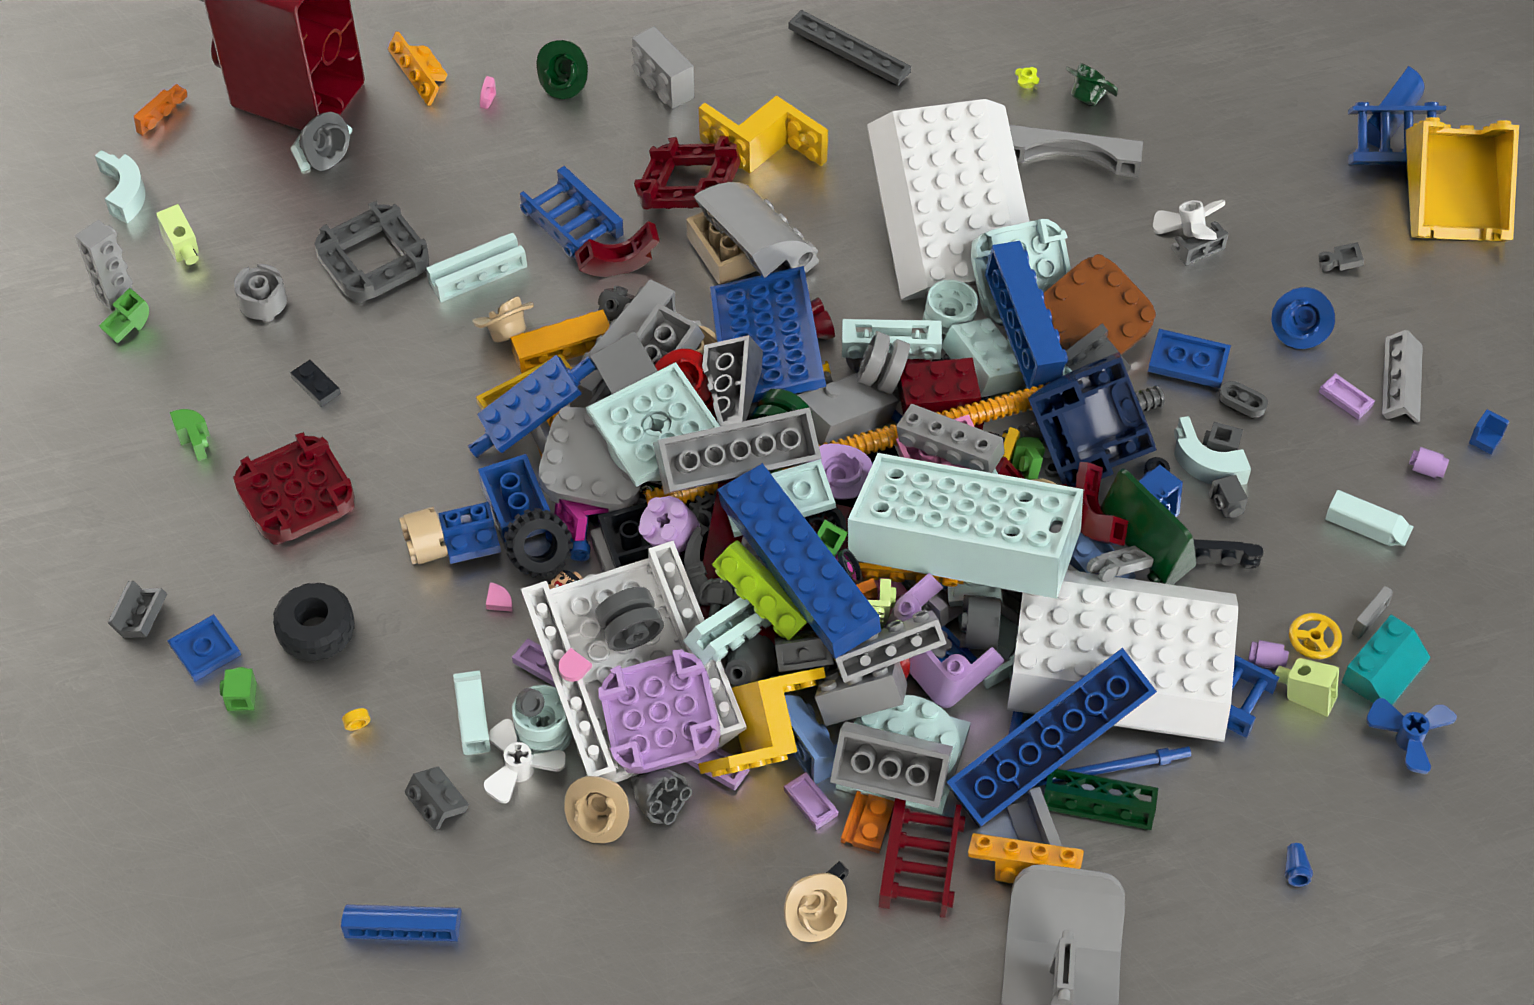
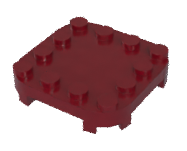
M304 432L295 434L296 441L252 461L249 456L240 460L241 465L236 470L235 476H233L238 496L259 533L273 545H279L282 542L298 538L341 518L354 509L355 496L350 478H347L332 453L328 441L323 436L321 438L305 436Z

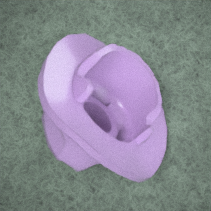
M829 443L819 446L821 462L834 499L847 500L858 497L872 467L870 458L861 450L847 445Z

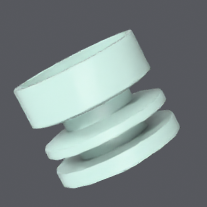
M943 280L935 283L930 288L923 320L941 321L942 344L951 325L974 321L978 306L977 294L972 287L957 280ZM923 328L924 332L928 333L929 328Z
M548 685L530 687L543 695L544 707L538 715L528 717L517 710L515 698L512 713L517 742L528 745L532 755L554 750L564 751L569 746L573 735L556 687Z

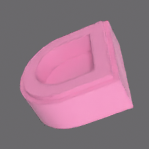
M572 648L559 661L561 677L570 682L582 679L592 668V663Z

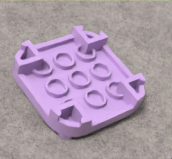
M683 649L672 650V655L626 668H621L619 665L610 669L611 673L604 679L602 686L599 687V699L602 702L611 745L609 749L613 758L627 773L641 774L699 759L718 748L721 736L720 722L709 675L701 659H698L694 654L684 652Z

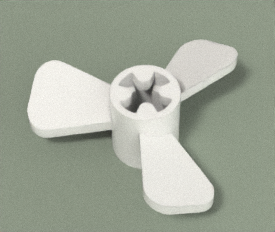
M1225 200L1214 201L1204 208L1203 203L1200 201H1187L1179 206L1180 214L1164 210L1158 211L1153 221L1154 232L1156 234H1163L1182 228L1185 236L1215 240L1217 235L1206 226L1205 217L1223 207Z
M504 719L490 730L489 741L504 753L505 766L485 780L484 789L489 796L499 803H507L510 801L515 783L528 780L533 775L534 767L555 772L561 771L565 767L566 755L561 750L532 755L528 745L517 742L513 721L511 719Z

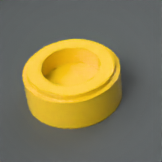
M365 708L349 711L342 717L343 725L349 731L361 729L367 726L371 720L368 710Z

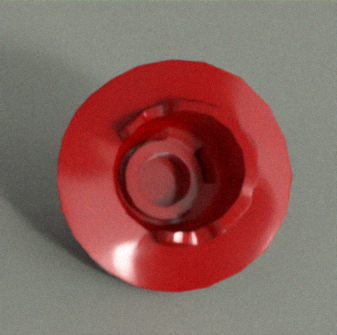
M692 349L673 350L664 355L655 364L657 371L676 362L704 403L711 396L712 393L707 385L709 384L702 367L703 354Z

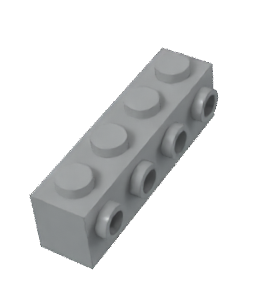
M98 219L76 234L75 238L97 299L112 311L115 309L112 304L129 288L132 289L133 281L127 274L128 266L122 259L121 254L123 251L116 241L118 237L116 231L110 225L106 226Z
M914 404L909 406L896 426L899 442L905 446L915 447L931 456L936 455L948 460L952 464H959L971 470L992 473L1004 455L1002 437Z
M923 610L915 613L912 616L913 618L908 620L893 621L887 625V628L881 629V632L840 657L834 658L843 682H848L947 644L939 620L932 610L929 612Z

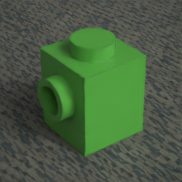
M244 667L225 669L224 680H220L219 688L227 711L254 710L257 681L252 669Z

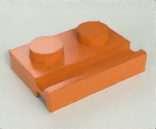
M857 791L841 836V843L845 844L847 842L853 844L854 847L879 854L892 817L894 801L871 794L864 795L861 794V791Z

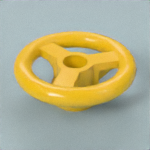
M1307 613L1297 617L1292 622L1289 628V639L1294 649L1301 655L1311 659H1325L1331 657L1339 650L1342 644V633L1339 626L1331 618L1318 613ZM1304 622H1320L1316 628H1312L1309 631L1298 630L1299 626ZM1327 627L1332 630L1334 635V642L1330 648L1324 642L1323 633Z

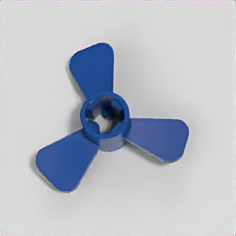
M1379 698L1373 703L1366 722L1372 728L1397 732L1395 737L1396 743L1401 749L1406 751V767L1413 772L1428 774L1431 765L1422 745L1425 737L1431 729L1453 724L1457 719V715L1447 706L1439 704L1435 705L1425 715L1418 712H1410L1403 716L1386 699Z

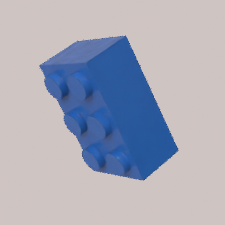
M527 454L478 469L482 491L486 501H489L491 512L503 543L506 542L504 538L505 531L508 532L509 530L507 526L509 522L513 523L516 520L514 517L517 514L521 516L525 510L534 511V508L550 511ZM534 530L526 538L545 533L547 530Z

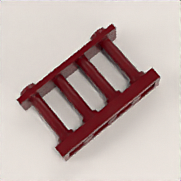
M895 798L878 907L890 909L891 899H897V897L942 904L940 917L946 918L947 908H953L955 891H950L957 835L958 832H964L966 816L960 815L962 805L956 804L955 816L949 817L910 811L911 808L906 807V800ZM914 822L953 828L951 842L908 836L907 832H902L903 824ZM906 846L949 853L947 867L905 861L903 857H898L899 848L905 849ZM902 871L945 878L944 891L937 892L899 886V882H894L895 873L901 874Z

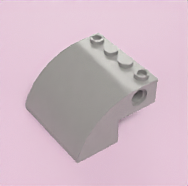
M739 182L717 184L694 196L707 220L721 234L724 232L744 252L750 264L764 278L781 264L787 270L804 266L805 273H807L819 263L816 256L818 251L811 242L806 243L800 231L796 227L791 228L782 213L777 214L770 201L766 198L763 200L748 185Z

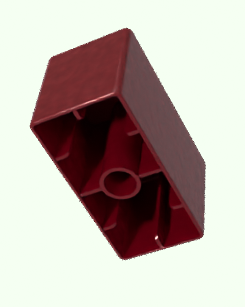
M200 0L204 2L213 36L211 58L214 65L221 68L231 106L302 131L314 117L321 113L334 112L341 115L363 86L365 76L350 0Z

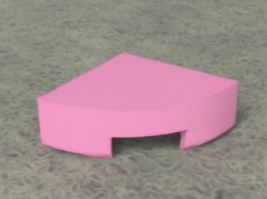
M486 76L480 95V108L484 109L490 107L496 96L495 80L489 76Z
M490 583L486 609L512 612V600L508 591L498 584Z

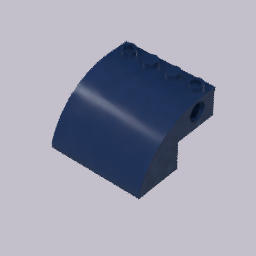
M1120 352L1061 376L1028 398L1062 484H1067L1068 487H1076V475L1080 462H1088L1103 467L1101 477L1103 479L1114 474L1113 467L1157 450Z

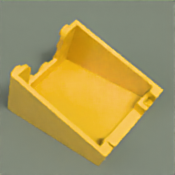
M1428 117L1406 129L1411 238L1501 242L1513 240L1519 125H1511V121L1500 120L1497 123L1490 124V126H1484L1482 130L1474 129L1473 125H1461L1460 129H1452L1450 124L1440 122V118Z

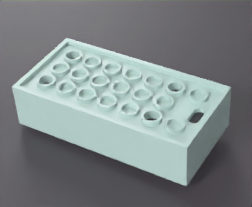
M877 453L848 518V550L860 562L923 574L930 573L934 576L1057 599L1081 531L1083 489Z

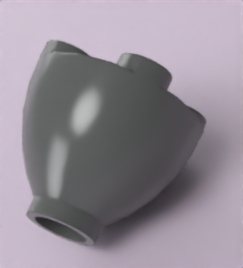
M665 768L641 773L631 779V788L634 790L638 808L651 822L658 824H672L676 820L677 814L682 809L685 801L692 794V788L688 786L687 780L683 775Z

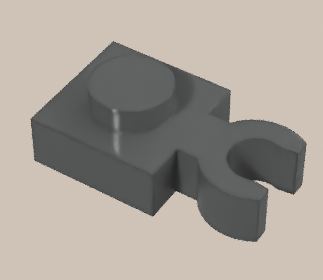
M1358 242L1334 247V253H1319V262H1323L1322 271H1330L1335 266H1339L1340 271L1364 266V259Z

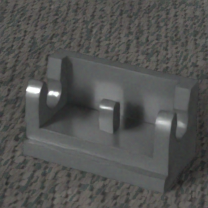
M1214 221L1211 223L1212 227L1210 229L1216 233L1217 239L1209 240L1191 237L1184 240L1178 236L1175 238L1176 242L1172 244L1171 249L1186 266L1224 250L1229 233L1218 222Z

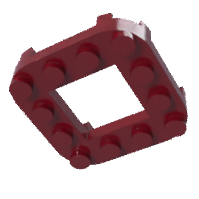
M720 136L717 143L679 144L677 137L668 138L669 143L658 148L655 146L650 148L651 160L642 179H635L634 186L641 207L645 210L651 208H700L694 198L697 193L717 184L733 181L741 163L737 144L730 142L728 136ZM674 166H712L707 178H701L698 186H666Z

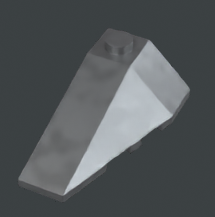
M750 335L704 345L702 367L708 379V389L712 393L713 406L720 426L744 422L749 413L761 375L763 350Z

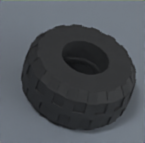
M307 583L293 588L279 600L273 613L274 630L280 645L285 652L300 660L318 661L333 657L350 642L355 628L353 610L348 598L338 588L325 583ZM311 618H326L319 625L303 626L304 622Z

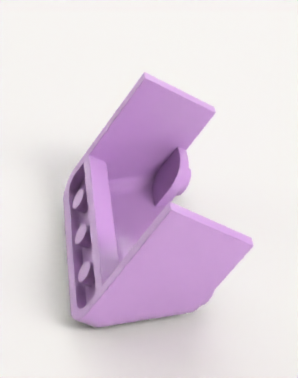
M928 573L897 600L885 628L893 621H905L913 618L912 616L921 611V607L944 587ZM993 647L973 664L959 654L951 655L941 663L934 653L929 650L909 658V672L934 703L942 708H949L1002 665L1005 660Z

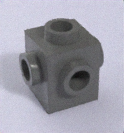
M614 285V288L604 289L600 294L598 311L603 309L607 319L613 321L621 315L625 305L631 303L636 296L627 293L628 289Z

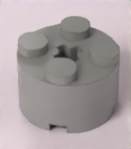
M257 264L256 268L250 269L247 267L237 274L234 280V287L240 311L252 319L262 320L263 322L272 321L284 309L287 303V295L280 272L271 265Z

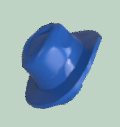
M1299 287L1290 290L1277 300L1272 309L1271 322L1277 337L1285 345L1295 349H1308L1319 345L1330 336L1335 325V312L1331 302L1322 292L1314 288Z

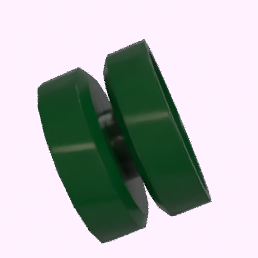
M770 389L764 392L749 420L809 408V406L799 396L790 391Z

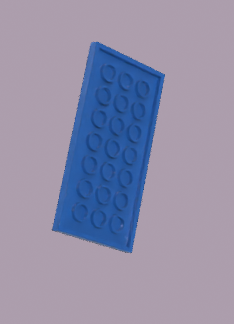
M804 266L770 273L766 278L761 275L710 287L717 342L750 335L763 350L761 375L752 403L759 402L764 392L770 389H783L795 394L827 387Z

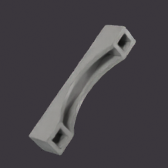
M1009 125L1016 160L1019 163L1048 155H1072L1094 161L1106 167L1115 175L1139 176L1143 141Z

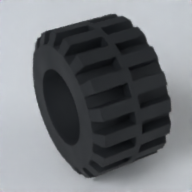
M534 508V511L528 509L521 516L517 514L514 517L516 520L513 523L509 522L507 526L509 530L508 532L505 531L504 534L506 539L504 548L507 551L508 558L522 573H528L531 577H536L537 575L548 577L547 573L551 572L554 575L558 572L556 570L558 567L563 568L566 565L564 561L566 558L570 559L571 553L569 550L573 549V543L570 540L572 535L567 529L566 524L556 514L554 515L546 509L545 511H542L540 508ZM537 529L548 530L552 535V544L549 550L540 556L528 555L524 550L526 537Z

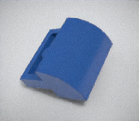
M489 501L438 513L450 564L501 552Z

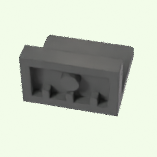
M1103 323L1066 350L1068 362L1065 365L1072 371L1119 352L1107 338L1108 330ZM1121 355L1125 368L1128 372L1131 369V366Z

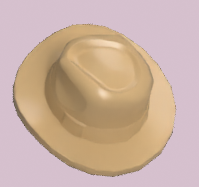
M517 296L500 305L498 314L491 311L489 312V317H480L472 321L478 328L487 327L494 342L508 341L510 337L525 332L524 310L533 308L534 303L522 304L520 297Z
M586 776L575 780L568 788L564 803L566 819L571 829L581 839L591 843L604 844L615 841L623 834L629 821V803L627 795L620 785L605 778Z
M817 873L804 877L792 885L784 903V919L788 930L794 937L804 942H815L828 938L841 926L847 910V894L843 881L830 873Z

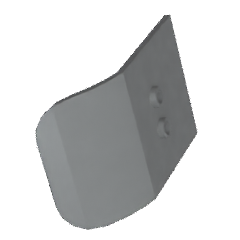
M1032 865L1023 869L1018 874L1011 891L1001 1005H1119L1125 891L1115 877L1101 871L1051 865Z

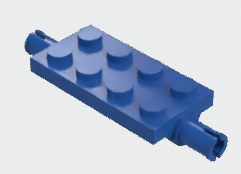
M555 355L480 411L477 416L485 428V434L468 445L472 454L478 458L492 446H495L502 454L560 411L561 408L582 394L578 388L581 384L580 381L594 370H597L593 360L587 356L572 369H567L561 358Z

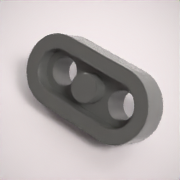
M1228 381L1221 386L1219 398L1223 404L1250 417H1260L1266 412L1268 400L1263 394L1236 381Z

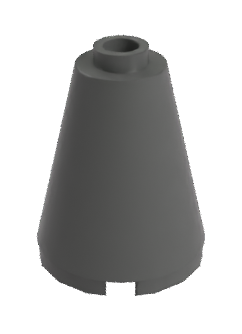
M757 634L750 640L745 637V642L736 650L732 651L731 648L727 650L728 653L725 655V674L731 684L741 686L769 679L773 675L778 661L775 645L768 637Z

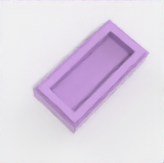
M1336 373L1319 390L1320 394L1357 420L1368 412L1375 400Z
M807 772L784 785L785 793L815 830L838 816L839 811Z

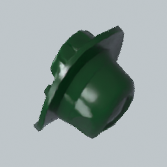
M556 40L545 44L540 49L537 55L536 68L539 82L545 92L558 99H568L579 94L585 87L588 78V64L581 48L571 41Z
M1083 63L1078 65L1077 70L1066 66V70L1074 76L1071 95L1075 99L1095 107L1107 92L1117 97L1118 88L1110 83V81L1105 80V77L1097 70Z

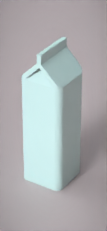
M1337 490L1325 518L1327 521L1388 546L1401 545L1405 547L1414 527L1409 525L1403 516L1340 490Z
M480 670L453 674L463 754L472 755L489 752L491 749Z

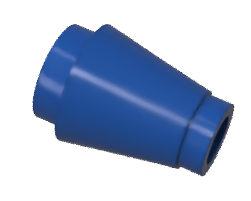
M1292 843L1287 847L1285 878L1292 886H1306L1311 882L1313 871L1304 846L1300 843Z

